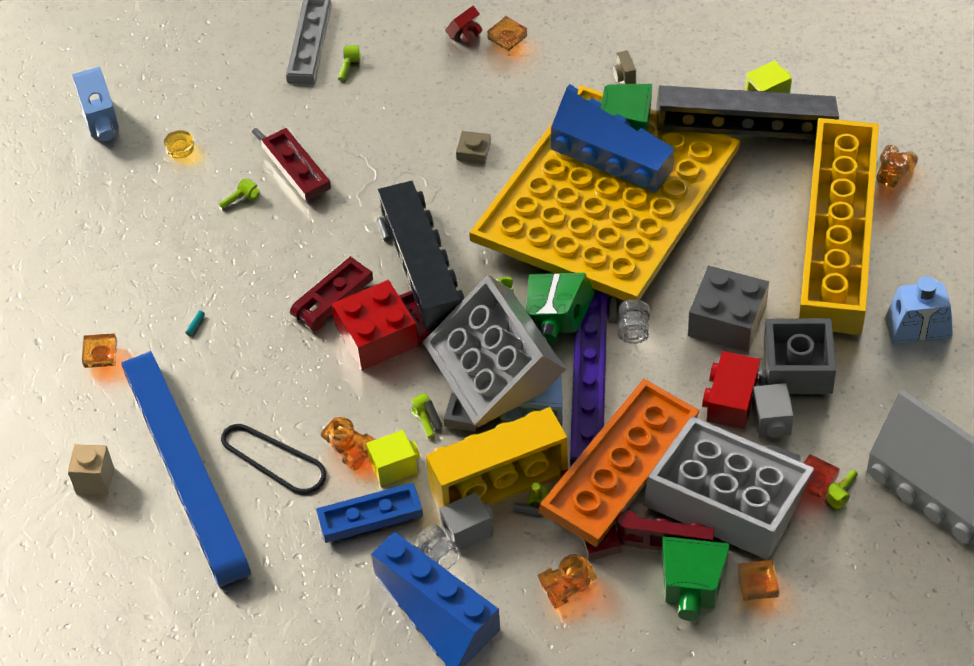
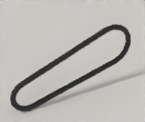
M230 425L221 434V442L226 449L291 491L299 494L316 491L326 479V470L317 459L247 425ZM233 429H244L314 463L320 468L321 478L313 487L307 489L294 487L226 442V435Z

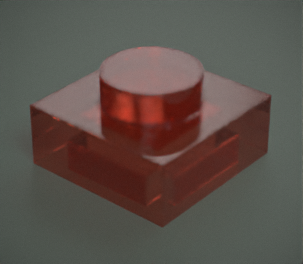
M809 454L804 464L813 467L814 472L805 491L823 500L828 493L830 485L839 476L840 468Z

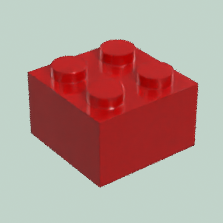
M389 280L332 303L335 327L361 371L419 346L416 322Z

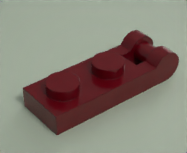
M350 256L291 306L290 315L297 320L305 321V326L311 331L319 330L324 321L333 314L332 303L358 293L373 280V272ZM314 305L317 307L313 311L309 310Z
M629 510L621 512L617 518V533L621 544L624 546L662 551L663 537L713 542L714 528L705 527L702 524H681L666 519L638 518L633 511Z

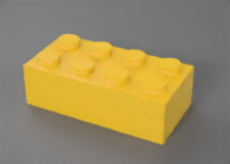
M551 407L541 411L530 412L525 417L509 423H501L494 429L478 435H470L460 442L447 447H439L433 452L426 454L430 493L438 509L475 492L482 503L487 502L489 505H493L531 490L533 483L544 485L559 479L560 471L568 469L567 436Z

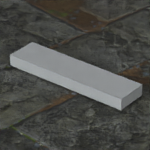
M303 0L286 72L287 82L315 83L332 8L331 0Z

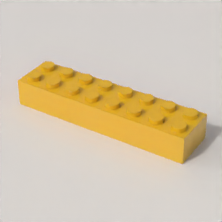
M818 118L799 318H831L833 332L862 335L867 302L879 123Z

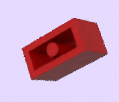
M722 351L719 363L713 362L709 381L713 382L712 388H706L703 396L702 407L707 408L706 421L745 429L752 405L753 387L757 386L761 359Z

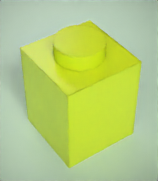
M774 60L746 73L745 91L790 93L792 77L786 69H783Z
M404 430L366 443L369 463L380 487L418 473L416 460L420 459V453L415 441H409Z

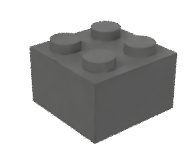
M708 265L689 311L688 336L749 352L767 306L769 281Z
M831 318L766 319L763 342L766 385L786 383L789 394H833L836 362Z

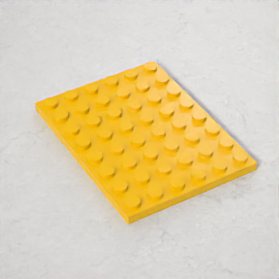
M583 85L578 87L577 94L584 99L592 97L595 100L602 101L603 92ZM651 109L647 132L675 148L673 171L657 192H653L551 150L552 122L469 232L470 241L554 274L585 273L593 289L637 305L739 150L740 140L724 134L657 130L656 111Z

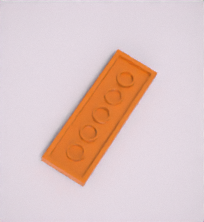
M643 378L540 503L538 512L597 547L616 523L619 514L627 509L645 486L648 476L691 416L698 418L700 410Z

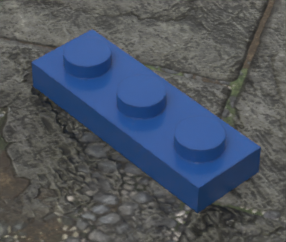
M414 482L316 508L325 543L423 517L422 506Z

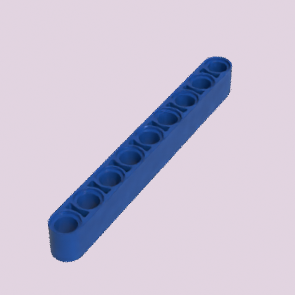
M152 351L121 362L131 391L218 587L220 588L251 575L245 554Z

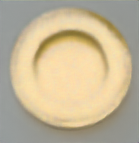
M184 130L173 131L164 139L166 153L173 158L187 157L195 148L192 135Z

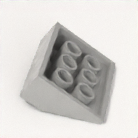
M489 275L423 341L470 419L477 427L544 393L566 370L513 291Z
M902 389L898 393L870 451L866 472L876 482L886 485L897 493L901 500L914 505L925 513L929 520L939 523L949 530L958 541L967 543L974 548V437Z
M691 416L648 476L643 505L685 524L697 523L705 527L714 528V537L768 560L781 540L813 475L814 468Z

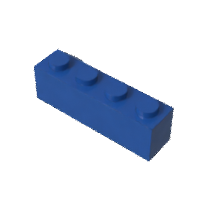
M569 84L551 126V150L632 182L640 187L657 192L673 171L675 148L642 128L638 131L633 129L626 118L618 113L615 117L600 108V102L592 97L589 101L577 94L579 89Z
M395 531L371 553L375 577L398 607H401L408 615L409 621L416 630L422 633L428 641L430 648L437 656L439 655L446 666H466L501 630L499 608Z

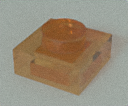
M505 16L487 31L488 40L510 51L527 37V28Z
M115 333L84 335L81 360L84 368L116 366L117 338Z
M773 560L738 564V575L744 601L779 597V586Z

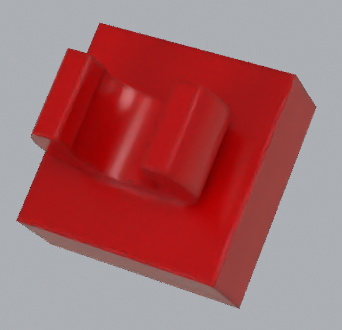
M471 6L453 19L445 29V32L451 39L459 34L463 43H469L472 37L468 34L467 30H471L476 37L483 31L480 24L474 22L480 13L474 6Z

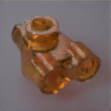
M887 145L880 155L881 166L877 174V181L887 187H896L906 173L914 170L918 162L917 155L910 151L903 153L896 146Z
M336 417L331 420L320 435L343 457L342 462L353 471H356L368 457L366 443L376 440L368 433L362 435L354 430L352 421L346 417Z
M578 554L564 557L558 569L552 571L549 568L537 575L554 609L568 603L567 598L577 592L585 591L591 583L598 580L587 557L583 558Z

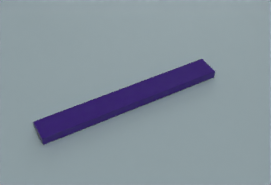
M594 289L595 293L574 337L570 466L573 465L604 427L608 294Z

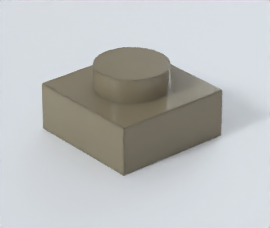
M628 50L617 52L616 65H613L615 81L621 84H636V68Z
M462 131L456 150L457 160L486 163L491 145V134Z

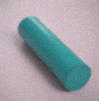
M199 310L185 331L188 336L193 335L205 316L203 311Z

